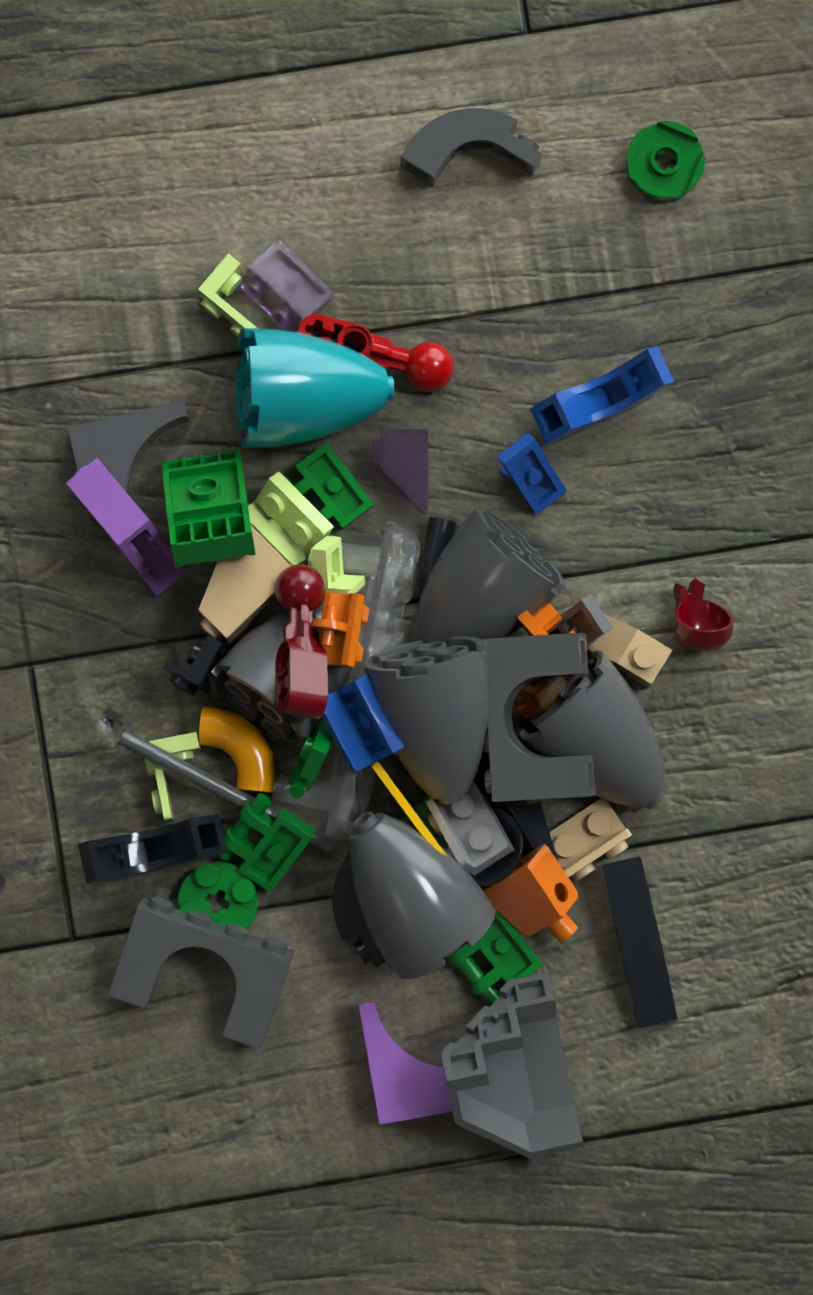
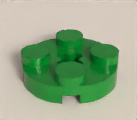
M661 121L638 131L629 145L626 156L629 181L642 194L655 200L676 201L683 198L685 194L696 187L705 167L704 151H702V146L698 142L699 139L696 134L687 126L674 121ZM665 151L672 154L671 160L676 163V166L662 170L658 168L659 163L654 160V157L656 155L663 156Z
M225 862L202 864L183 881L178 895L179 910L187 913L189 910L201 911L208 914L212 918V922L224 926L232 923L248 929L253 923L258 910L256 888L249 878L238 872L239 867ZM221 890L226 892L224 899L230 902L227 910L220 908L218 913L215 914L210 911L212 904L207 902L209 894L216 895Z

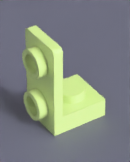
M228 253L198 288V291L203 299L200 305L214 318L219 319L222 315L233 324L230 330L239 338L242 328L257 327L220 298L223 293L226 296L232 294L242 281V277L239 276L242 272L241 263Z
M197 732L149 741L184 761L194 759L193 752L201 750ZM145 758L148 775L155 774L158 790L151 791L155 813H163L166 822L174 820L165 768Z

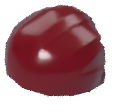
M694 578L689 584L688 591L685 586L677 583L673 587L676 601L674 614L675 636L681 645L696 652L718 650L732 636L734 617L723 606L704 599L705 584Z

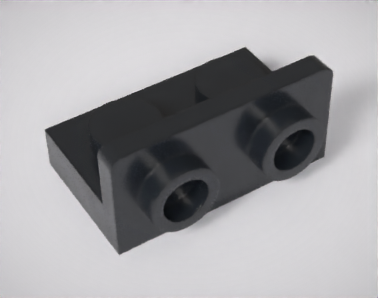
M207 636L203 644L197 642L193 647L187 663L191 665L189 671L169 661L166 662L164 669L171 675L169 681L175 687L192 696H195L197 690L207 695L210 690L207 679L208 674L228 651L221 642Z

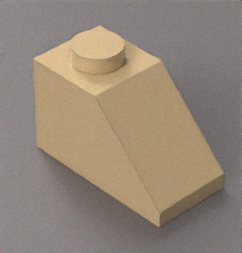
M605 615L613 628L589 646L587 651L591 654L597 650L602 651L617 670L649 688L672 650L642 631Z

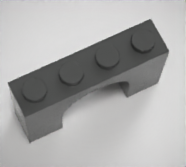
M586 633L482 639V642L485 644L489 673L488 729L484 743V752L489 753L490 769L485 771V788L487 793H492V802L595 796V774L592 755L564 757L537 755L528 750L519 741L512 725L513 704L519 692L527 684L547 676L588 674Z
M143 898L137 907L108 996L146 1009L153 997L163 964L172 953L187 947L210 949L221 955L228 962L236 979V995L222 1036L260 1049L266 1037L295 950L287 948V943L274 937H265L263 940L249 935L250 931L243 926L232 923L224 926L212 922V918L201 911L189 910L187 913L173 908L174 904L164 898Z

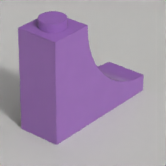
M98 458L89 465L80 468L75 476L66 482L78 500L101 526L156 597L187 573L183 565L175 568L172 550L148 517Z
M375 1001L359 1004L379 1125L453 1112L444 1067L418 1060L400 1048L392 1040L381 1023Z

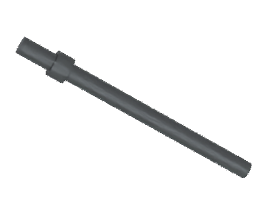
M125 729L118 739L117 744L241 809L247 802H253L255 799L249 794ZM271 806L265 811L266 815L273 819L279 812V810ZM294 815L295 817L299 818L300 820L309 825L308 821L297 815ZM315 830L313 838L308 844L329 854L335 844V840Z

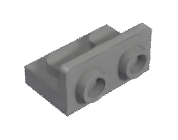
M473 780L469 791L462 795L463 799L461 801L444 805L439 804L437 799L430 798L426 801V804L431 811V814L428 815L431 826L439 836H444L449 845L445 850L457 860L462 868L475 876L514 851V848L482 788Z

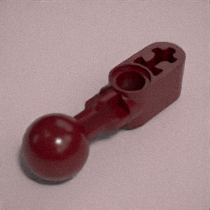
M303 564L292 565L284 569L277 577L274 585L276 601L288 613V625L283 629V642L278 648L275 660L276 709L279 713L319 720L325 712L328 701L327 652L324 647L319 646L318 631L311 628L312 613L323 603L326 587L321 574L313 567Z

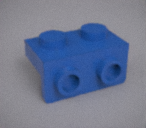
M367 674L328 694L327 706L322 718L353 773L405 747L386 718Z

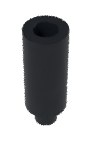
M429 517L417 575V580L423 582L420 595L440 554L455 533L457 523L452 520Z

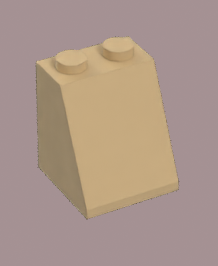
M252 526L256 555L238 556L233 559H219L198 609L203 618L199 623L202 626L201 628L211 638L219 642L224 640L229 646L276 602L274 594L276 579L284 569L291 566Z

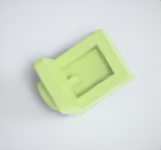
M326 536L311 548L308 566L313 567L321 574L325 582L326 592L356 593L365 585V576L344 574L341 537Z

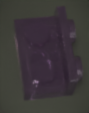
M280 240L248 265L239 284L247 297L257 302L272 317L278 327L291 332H298L302 320L311 314L319 312L335 295Z

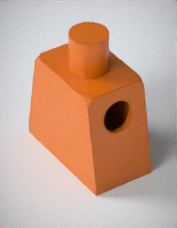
M546 844L521 857L515 870L506 879L483 888L492 906L525 936H531L547 927L561 943L572 936L578 929V926L567 915V911L578 899V892Z

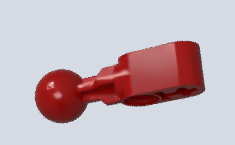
M311 314L305 317L298 329V333L311 335L312 331H316L319 333V338L332 341V336H337L336 343L343 345L348 340L357 341L363 349L360 354L367 356L385 369L389 368L404 372L408 382L422 392H435L444 388L450 382L454 373V362L451 354L438 343L423 342L408 350L394 346L389 338L370 333L362 325L321 314Z

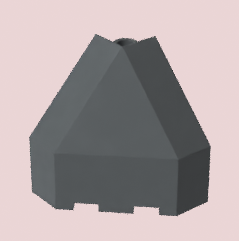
M549 972L509 980L499 990L500 997L490 1008L484 1006L465 1026L466 1033L456 1044L450 1042L441 1052L455 1124L545 1166L544 1155L584 1147L556 1016L557 1008Z

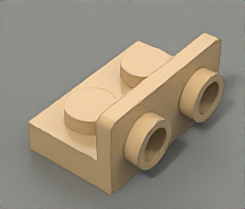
M600 798L550 832L558 863L568 878L572 876L575 882L595 870L591 862L604 853L610 860L629 846L625 839L632 835L629 829L624 827L608 801Z

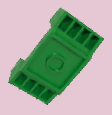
M240 448L228 452L217 451V453L209 455L199 454V456L190 458L182 457V459L168 461V459L162 460L166 513L175 568L195 563L196 565L200 562H214L219 559H233L238 556L256 555Z

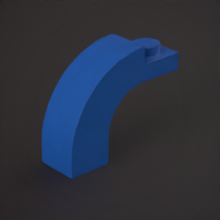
M658 346L646 349L621 366L596 379L554 393L530 408L545 443L549 444L588 430L637 407L658 395V391L673 383L674 380Z

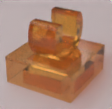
M547 676L530 682V686L527 684L519 692L518 696L523 697V699L515 709L525 719L547 710L568 682L562 676Z

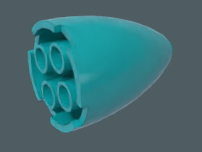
M242 328L240 331L237 347L238 351H243V358H239L238 372H235V406L237 429H245L246 438H241L242 448L278 447L327 437L367 420L384 409L387 400H393V376H387L384 367L346 346L303 333L277 329Z

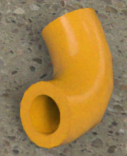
M203 706L199 725V745L221 749L231 756L236 766L237 789L276 792L277 780L274 754L261 730L241 714L217 707Z

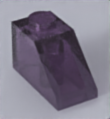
M380 429V440H372V464H380V474L419 513H427L428 429Z

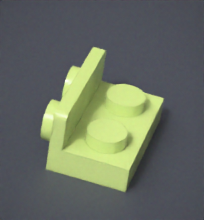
M277 472L267 480L257 499L248 506L251 526L291 566L306 562L311 548L328 536L334 527L280 472Z

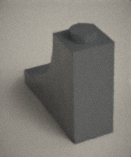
M184 400L68 427L77 470L89 465L98 458L129 495L134 469L148 446L171 428L189 422ZM88 512L89 520L91 521L92 525L98 524L96 520L92 517V515Z

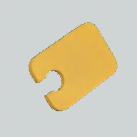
M378 761L371 765L372 769L414 827L440 853L447 856Z

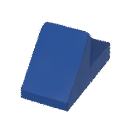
M526 433L497 456L502 464L500 467L501 473L534 514L537 515L567 492L536 439L529 433Z

